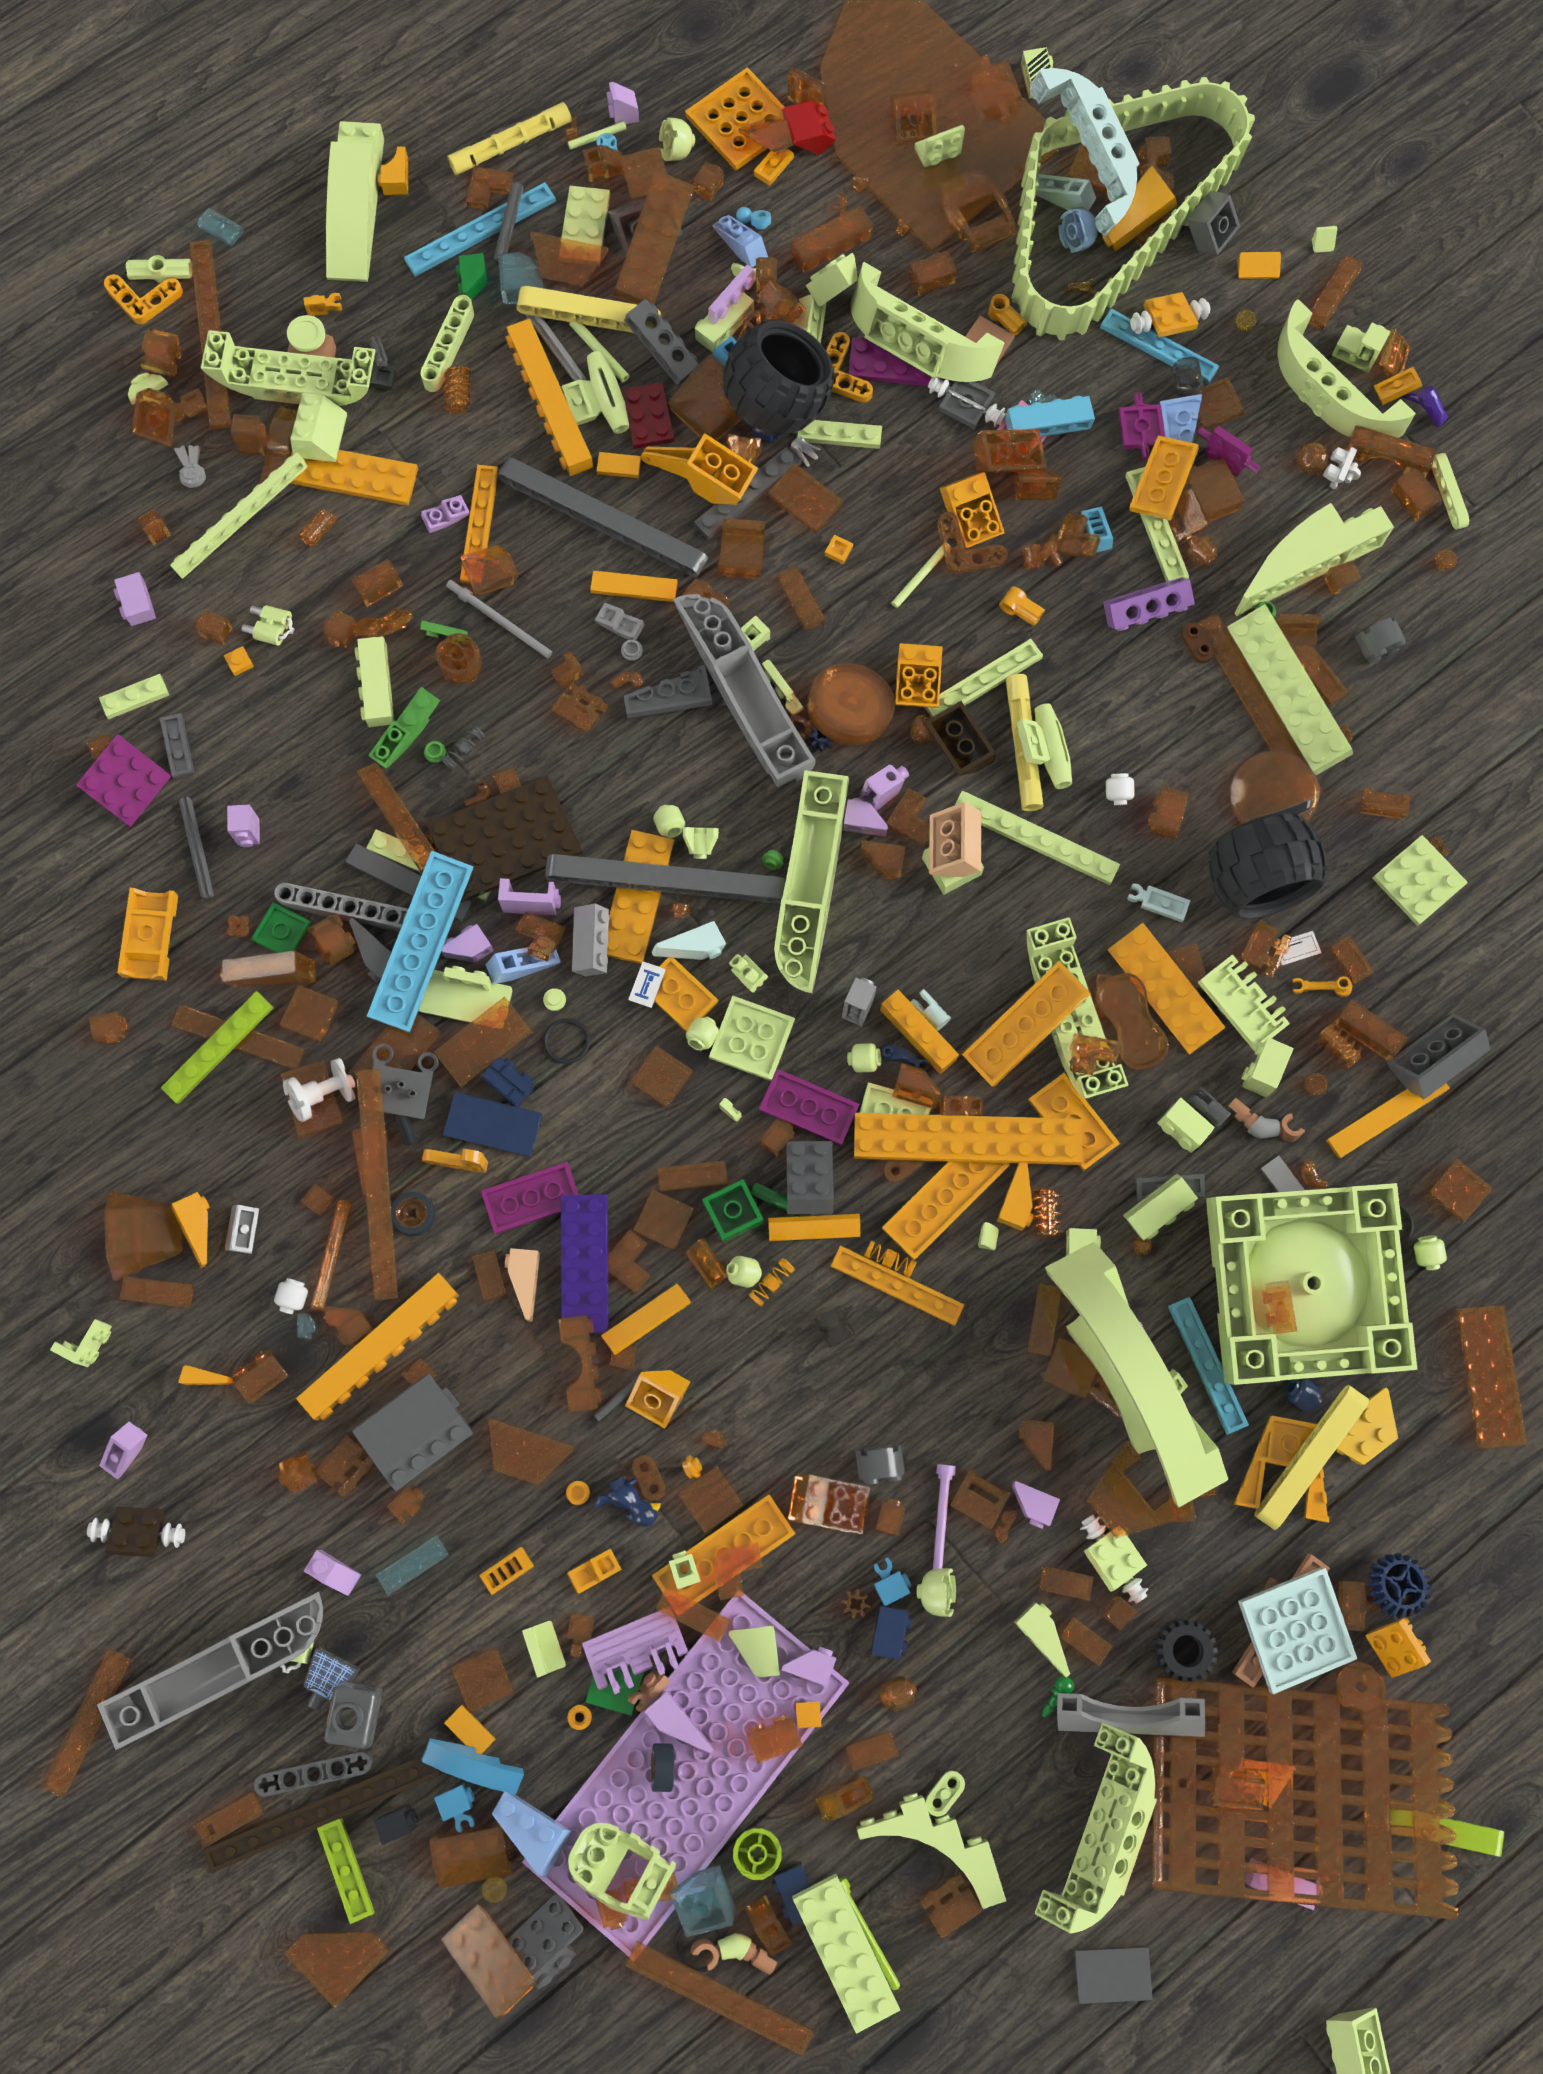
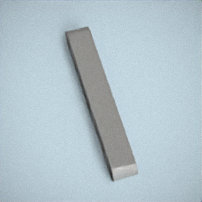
M289 883L279 884L274 892L278 902L288 909L345 921L354 918L359 924L400 932L408 912L407 908ZM291 892V896L288 899H282L284 893ZM306 897H313L310 903H303ZM334 901L331 908H324L327 902ZM349 906H356L353 912L346 913V909ZM371 910L377 911L374 917H367L368 912ZM391 915H399L396 921H388Z

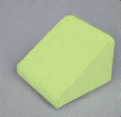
M1337 226L1316 228L1312 238L1313 251L1315 253L1331 252L1334 250Z
M987 1222L983 1223L978 1243L979 1248L996 1249L999 1232L997 1227Z

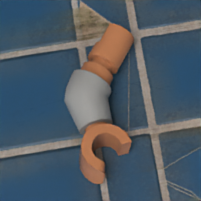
M1237 1098L1229 1104V1107L1237 1113L1234 1118L1239 1122L1243 1121L1245 1123L1244 1126L1249 1129L1247 1132L1256 1138L1264 1139L1279 1136L1285 1142H1294L1305 1132L1302 1128L1298 1131H1292L1288 1128L1287 1123L1292 1120V1113L1287 1114L1279 1122L1277 1119L1264 1118L1262 1115L1259 1117L1255 1113L1252 1115L1249 1112L1250 1109Z

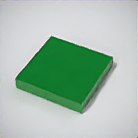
M273 902L253 934L251 941L291 961L313 923Z

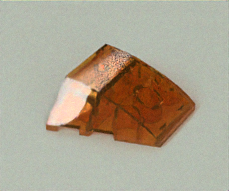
M110 1191L105 1207L106 1257L114 1282L133 1272L136 1273L142 1268L159 1263L183 1252L182 1229L171 1209V1204Z

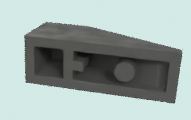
M351 918L349 922L364 963L369 970L367 974L377 983L379 980L381 981L391 952L354 918Z

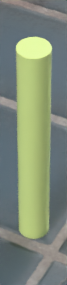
M623 121L568 141V146L571 150L596 141L604 133L613 135L626 130L625 122Z

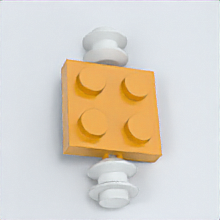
M1183 292L1145 300L1143 306L1146 311H1143L1141 316L1139 313L1133 314L1130 325L1133 331L1140 334L1142 329L1145 332H1149L1153 324L1159 337L1197 329L1200 317L1203 320L1207 319L1210 313V305L1204 298H1201L1199 302L1192 300L1189 306Z

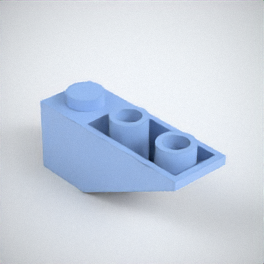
M724 216L712 225L738 258L750 267H754L768 257L761 235L732 216Z

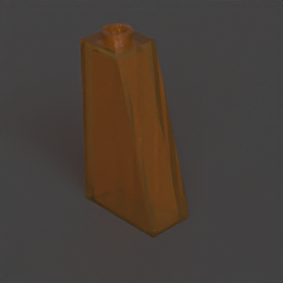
M297 951L222 960L220 974L222 982L232 987L316 983V961Z

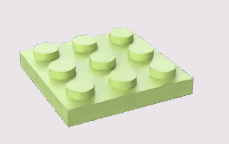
M1423 835L1372 878L1417 926L1468 883Z
M732 996L709 1059L772 1081L795 1018Z

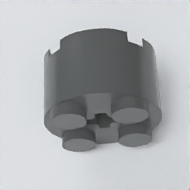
M1395 617L1372 625L1367 630V634H1364L1362 631L1355 636L1364 658L1369 664L1380 660L1381 656L1386 653L1389 656L1398 652L1401 647L1407 644Z
M890 1445L864 1448V1453L862 1454L860 1450H855L858 1478L863 1480L865 1485L879 1483L878 1479L886 1478L889 1482L902 1480L905 1468L901 1445H896V1449L890 1448Z

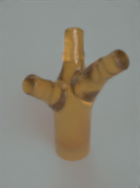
M1094 279L1067 283L1068 291H1086L1094 296L1097 293L1089 286L1094 282Z

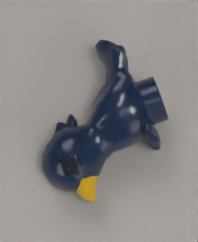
M624 1476L609 1483L608 1486L611 1492L606 1495H599L593 1505L595 1509H599L605 1504H613L619 1508L628 1509L630 1513L626 1515V1518H630L629 1522L641 1527H648L656 1521L657 1511L660 1509L661 1503H650L642 1500L633 1486L636 1484L637 1479L627 1482Z

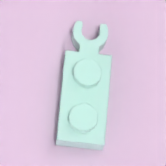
M1139 884L1131 886V889L1137 891L1138 895L1129 894L1127 898L1129 901H1141L1140 908L1183 922L1190 900L1152 886H1148L1146 891Z

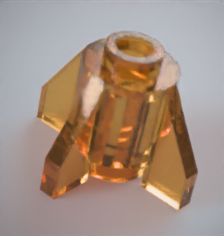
M728 434L727 444L729 449L751 464L761 454L763 445L760 443L761 439L759 438L750 439Z

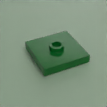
M628 1666L634 1687L631 1688L625 1683L622 1669L614 1672L615 1679L620 1687V1692L617 1694L612 1689L608 1675L605 1677L609 1686L601 1690L598 1689L593 1676L586 1703L632 1716L635 1704L628 1702V1698L632 1693L639 1692L638 1688L640 1687L644 1672L634 1675L631 1666Z

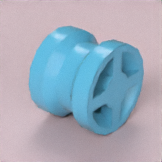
M604 133L598 137L599 157L605 161L615 159L618 154L615 136Z

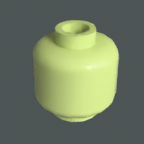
M663 805L654 814V823L662 836L674 838L680 835L683 827H685L684 818L679 808L674 805Z
M709 1017L695 1018L686 1032L688 1044L699 1051L709 1049L714 1043L719 1030L713 1019Z
M872 1043L855 1044L852 1047V1051L848 1052V1065H852L857 1073L874 1072L881 1065V1051Z
M1435 1235L1420 1237L1418 1242L1414 1244L1416 1262L1419 1266L1426 1267V1270L1439 1269L1440 1264L1447 1260L1444 1242L1441 1239H1437Z
M736 1256L727 1266L728 1279L734 1285L746 1288L753 1287L761 1278V1268L755 1259Z

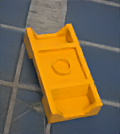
M130 888L117 972L122 978L167 981L170 960L167 955L173 917H176L178 895L175 891L151 893Z

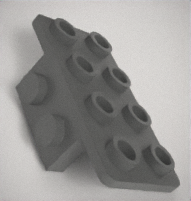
M555 1894L486 1959V1966L505 1996L509 1999L514 1998L528 1983L540 1989L548 1985L560 1969L570 1964L571 1959L576 1955L570 1944L583 1932V1926L568 1903L561 1896Z

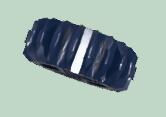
M1401 1553L1387 1554L1384 1558L1377 1559V1564L1371 1566L1373 1572L1368 1573L1367 1576L1372 1581L1368 1582L1367 1586L1372 1587L1373 1591L1369 1592L1368 1595L1375 1596L1374 1605L1381 1604L1380 1612L1388 1611L1389 1617L1396 1616L1398 1619L1411 1618L1414 1614H1420L1422 1612L1421 1608H1425L1428 1605L1425 1600L1430 1599L1431 1595L1426 1591L1430 1590L1432 1586L1426 1584V1580L1430 1576L1423 1575L1425 1567H1417L1419 1560L1411 1561L1410 1555L1402 1557ZM1391 1567H1397V1572L1393 1576H1386ZM1407 1595H1411L1410 1602L1407 1605H1402V1599Z

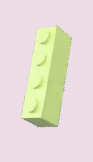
M383 636L357 639L358 647H355L356 660L360 661V667H357L358 680L362 682V687H359V697L364 702V707L360 708L362 720H366L369 727L390 725L394 720L387 644Z

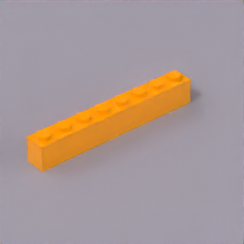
M530 318L508 326V336H505L510 349L513 348L515 351L513 353L516 365H521L523 369L520 371L525 383L528 382L530 388H528L532 400L536 399L538 403L536 409L540 418L544 417L546 421L543 423L545 430L554 439L551 440L555 452H559L561 455L559 461L562 469H567L569 475L573 476L593 468L590 452Z
M436 1274L296 1398L314 1420L319 1421L320 1419L325 1420L334 1412L332 1410L333 1407L338 1403H345L351 1397L350 1392L356 1387L360 1389L369 1381L368 1376L374 1371L376 1373L381 1371L387 1365L385 1361L392 1355L394 1357L398 1356L405 1349L403 1345L409 1340H416L422 1334L421 1330L427 1324L431 1326L440 1318L438 1314L444 1309H451L458 1302L456 1300L459 1297L458 1293L441 1274Z

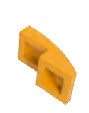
M610 1548L569 1571L567 1575L578 1595L622 1569Z

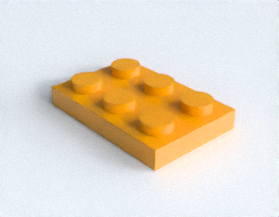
M668 957L659 966L666 970L654 1002L687 1032L694 1019L703 1018L718 1003V999L678 961Z

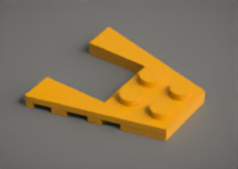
M1270 1416L1234 1505L1259 1509L1265 1463L1287 1467L1317 1424ZM1322 1468L1307 1489L1303 1518L1329 1523L1326 1507L1327 1497L1323 1482L1324 1471Z

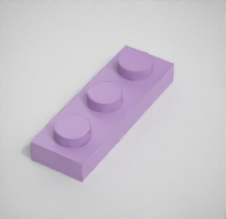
M746 265L708 308L709 320L716 324L720 318L723 319L727 315L729 308L733 304L738 303L742 293L752 287L754 283V269Z

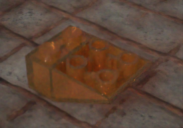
M796 1474L788 1521L862 1534L870 1487L812 1475Z

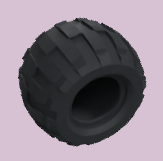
M768 319L748 329L737 340L728 354L722 380L724 385L722 388L730 406L749 425L767 434L788 436L789 433L795 434L801 431L818 417L829 400L835 372L827 351L809 332L787 321Z
M1276 813L1246 822L1221 836L1208 852L1210 880L1216 896L1233 916L1243 919L1265 917L1294 907L1315 895L1327 881L1326 853L1320 838L1309 822H1306L1301 815L1294 813Z

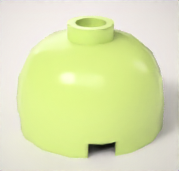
M667 118V120H663L659 135V141L663 142L664 149L660 148L662 158L665 161L682 160L688 156L692 147H694L695 136L692 134L689 125L682 119Z
M933 1569L923 1577L922 1584L917 1585V1598L921 1599L925 1610L932 1615L951 1617L954 1609H950V1603H955L956 1600L955 1576L950 1575L953 1569Z

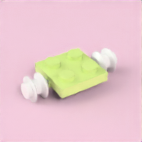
M1092 1514L1081 1522L1083 1526L1080 1530L1086 1529L1089 1533L1086 1539L1096 1538V1542L1085 1549L1084 1553L1110 1592L1125 1583L1122 1592L1130 1594L1131 1597L1128 1601L1140 1602L1147 1597L1145 1592L1148 1588H1142L1140 1585L1142 1579H1133V1576L1146 1567L1147 1564L1120 1525L1104 1535L1102 1533H1104L1106 1525H1100L1098 1523L1100 1516L1095 1518Z

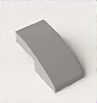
M604 603L595 618L596 623L628 640H637L645 626L643 620L627 615L623 609Z

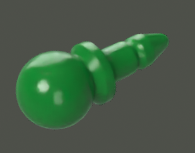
M1060 1676L1056 1679L1055 1688L1051 1689L1054 1695L1050 1697L1048 1703L1044 1706L1043 1717H1047L1054 1711V1707L1057 1706L1058 1693L1070 1694L1073 1691L1074 1683L1071 1678Z

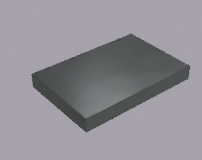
M1148 1946L1074 1950L1079 2004L1153 2000Z

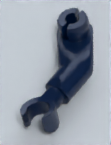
M885 1046L882 1049V1056L885 1059L905 1060L910 1065H915L919 1073H927L920 1070V1065L924 1063L930 1065L929 1062L918 1059V1056L904 1046Z

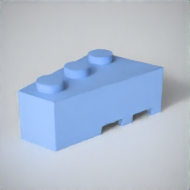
M504 1791L492 1815L537 1875L547 1877L572 1831L515 1794Z

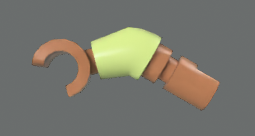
M734 1933L718 1940L717 1945H714L711 1940L706 1938L698 1939L692 1944L690 1950L692 1955L697 1956L704 1949L711 1951L710 1958L705 1961L708 1971L717 1965L719 1957L722 1960L733 1958L743 1959L747 1962L751 1960L753 1966L768 1975L774 1971L777 1965L775 1960L767 1956V1951L760 1947L756 1949V1945L751 1942V1938L743 1934Z

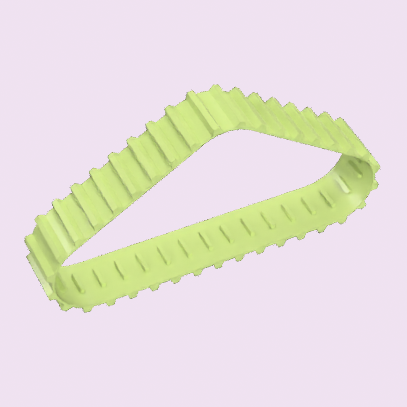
M1201 77L1200 82L1196 84H1190L1187 80L1181 81L1179 88L1175 89L1164 85L1161 91L1152 94L1149 90H1144L1142 96L1133 99L1129 94L1124 95L1122 102L1116 104L1108 99L1124 131L1184 116H1204L1219 123L1227 131L1232 140L1233 149L1228 155L1223 157L1222 162L1215 169L1211 170L1209 176L1198 184L1196 190L1185 198L1183 204L1172 212L1170 218L1165 223L1162 222L1156 233L1152 237H1148L1142 248L1134 252L1133 257L1128 263L1121 266L1120 271L1115 277L1108 280L1107 285L1101 292H1097L1092 300L1082 305L1060 306L1047 301L1034 289L1028 275L1031 266V260H1028L1033 246L1030 236H1032L1035 221H1032V217L1037 206L1034 198L1039 186V182H1036L1041 165V163L1037 162L1040 161L1043 154L1053 149L1081 143L1080 133L1077 127L1072 124L1068 110H1066L1064 117L1057 120L1050 116L1046 119L1043 132H1035L1021 182L1023 191L1019 206L1022 208L1017 224L1020 228L1016 238V244L1018 245L1014 258L1016 267L1012 277V283L1015 284L1011 298L1012 302L1019 305L1020 315L1036 328V335L1041 337L1044 333L1057 335L1059 340H1065L1066 334H1072L1076 331L1081 335L1085 334L1090 321L1099 322L1105 308H1112L1118 294H1125L1128 290L1131 280L1137 281L1144 265L1150 267L1157 252L1163 253L1169 239L1175 240L1182 225H1189L1187 219L1210 191L1217 192L1220 185L1225 186L1228 183L1232 171H1237L1252 138L1249 132L1255 121L1254 115L1249 114L1245 106L1246 96H1238L1230 90V83L1224 81L1219 85L1210 83L1207 77Z

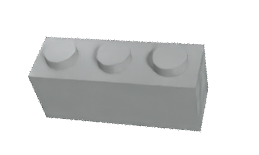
M598 904L574 907L572 972L583 976L607 973L609 909Z
M855 978L844 1002L842 1018L861 1027L872 1007L876 992V986L873 985L874 983L871 980Z

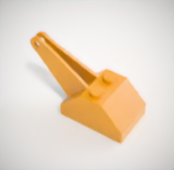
M705 433L696 448L648 446L641 455L644 463L686 478L696 494L713 504L737 505L758 470L756 466Z

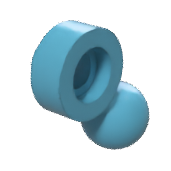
M741 207L736 212V218L739 222L747 224L751 221V225L755 226L756 229H765L771 224V213L768 211L759 210L752 213L749 208Z

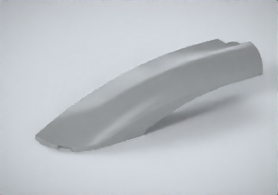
M688 594L674 598L675 606L711 677L767 774H770L777 787L793 779H796V781L804 777V770L811 771L814 768L815 759L783 708L751 644L732 613L717 599L701 597L700 594Z
M317 1592L229 1636L179 1664L97 1704L115 1750L234 1691L304 1653L314 1642L321 1628L323 1604L320 1593Z

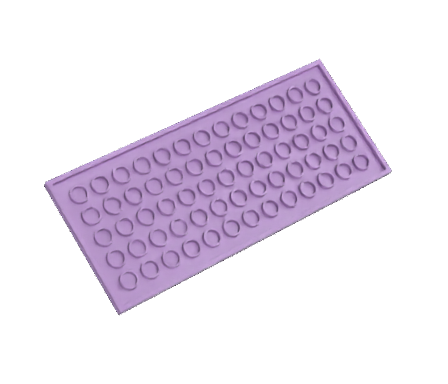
M738 1590L678 1665L679 1667L669 1676L670 1682L657 1697L658 1699L668 1691L714 1747L713 1750L708 1753L659 1731L657 1727L652 1729L644 1719L647 1716L644 1711L641 1712L555 1820L571 1830L572 1833L547 1877L537 1875L526 1859L522 1863L635 1961L815 1727L797 1728L796 1702L820 1701L822 1719L848 1686L849 1682L834 1669L832 1670L827 1687L781 1670L784 1663L810 1651V1649L742 1591ZM774 1625L780 1675L755 1677L730 1638L729 1631ZM651 1699L647 1708L656 1700ZM654 1743L673 1744L674 1784L671 1792H652L651 1754ZM595 1823H608L619 1827V1830L629 1834L633 1832L640 1836V1839L646 1844L660 1851L659 1856L671 1864L672 1861L676 1863L675 1870L648 1921L612 1910L582 1889L574 1881L568 1864L569 1855L578 1837L588 1826ZM628 1850L605 1893L627 1904L649 1861Z

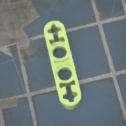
M1445 453L1433 455L1431 457V468L1452 526L1456 530L1465 528L1469 525V516L1449 460Z

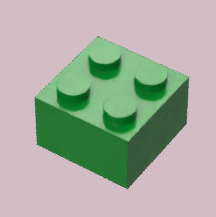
M744 1179L702 1199L703 1205L722 1243L764 1224V1219Z

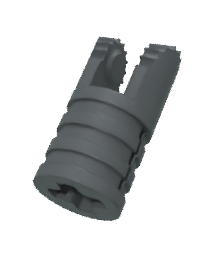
M1199 1088L1196 1092L1197 1094L1189 1098V1102L1209 1119L1212 1124L1219 1128L1231 1113L1205 1089Z

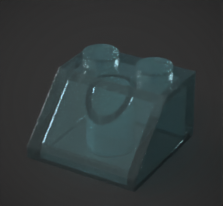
M520 252L498 254L503 304L517 303L519 290L522 286L543 288L541 262Z
M720 1865L695 1872L671 1891L670 1895L686 1937L733 1925L736 1907Z

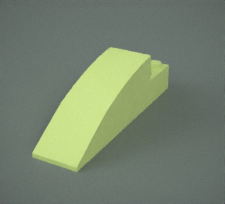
M340 121L338 141H331L326 211L327 280L368 282L379 190L377 174L381 172L384 146L381 124Z
M1332 503L1312 514L1292 530L1268 555L1235 611V615L1239 616L1256 608L1260 602L1270 601L1381 547L1394 528L1382 507L1380 506L1374 510L1369 508L1357 518L1351 517L1344 522Z

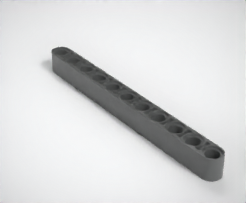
M512 457L507 458L497 474L498 479L504 484L691 577L697 578L708 560V557L702 551Z
M558 854L547 856L545 872L547 880L766 903H781L786 883L785 878Z

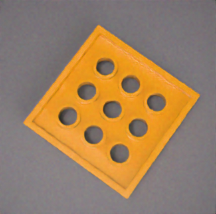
M748 67L685 111L687 119L735 171L789 133L781 111L784 106ZM748 92L750 95L747 97H742L740 93ZM732 103L734 104V106L731 108H727L724 106V104ZM756 105L761 106L762 109L754 110L752 107ZM710 114L718 115L716 119H711L708 116ZM740 116L747 118L745 121L742 122L737 120V118ZM773 119L775 122L773 124H767L765 120ZM725 127L730 128L731 131L725 133L721 129ZM751 130H757L760 133L757 135H751L749 132ZM742 141L744 144L742 146H735L734 142Z

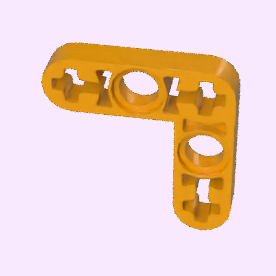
M109 275L104 281V286L109 295L137 324L148 322L183 294V289L175 278L164 280L141 298L118 275ZM112 284L118 285L119 288H120V291L118 292L117 289H116L114 286H111V285H112ZM125 296H132V300L130 302H122V299ZM153 298H161V302L159 304H151V300ZM137 307V309H138L141 313L143 312V314H142V315L137 314L134 308Z
M837 332L833 335L826 350L829 357L834 356L839 360L836 364H832L836 380L831 392L861 403L868 402L873 394L871 383L839 371L849 350L850 338L844 332ZM840 341H844V343L841 344L839 351L836 350L837 343H839ZM847 381L850 386L848 388H841L839 382ZM863 389L867 390L864 394H860V391H863Z
M424 1149L422 1162L478 1173H486L488 1160L483 1153L470 1149H462L461 1155Z

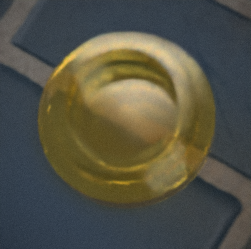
M1247 309L1239 312L1235 318L1236 326L1241 330H1251L1256 324L1255 314Z
M490 1877L487 1879L482 1888L484 1898L491 1903L503 1900L507 1893L505 1881L500 1877Z

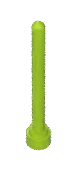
M840 1878L839 1881L887 1982L893 1990L899 1989L900 1983L850 1896V1884L847 1878Z

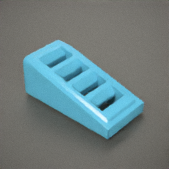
M1102 507L1081 511L1092 553L1112 549L1113 537ZM1099 517V519L1089 521L1090 518Z

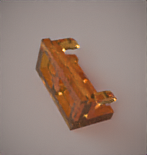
M1368 787L1362 791L1360 813L1404 819L1410 812V794L1405 793V795H1395L1371 791V788Z

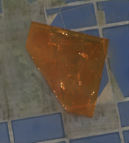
M374 1931L304 1933L284 1954L336 2009L391 1949Z

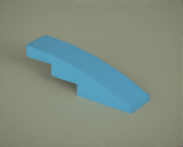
M431 1738L421 1758L423 1763L457 1778L515 1795L524 1776L523 1768L500 1764L499 1758L477 1754L475 1747Z

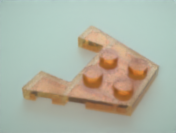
M1129 1441L1124 1444L1087 1499L1089 1505L1116 1539L1183 1519L1187 1515L1181 1507L1176 1505L1173 1498L1157 1510H1152L1123 1473L1142 1458Z

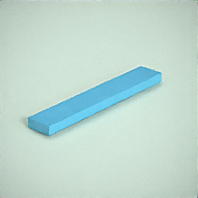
M1110 309L1100 326L1101 329L1209 385L1219 365L1164 336L1159 337L1157 332L1151 329L1149 332H1145L1142 329V332L1137 334L1131 328L1130 318Z
M1188 1297L1169 1305L1168 1308L1226 1435L1249 1426L1231 1385L1224 1383L1222 1365L1191 1298Z

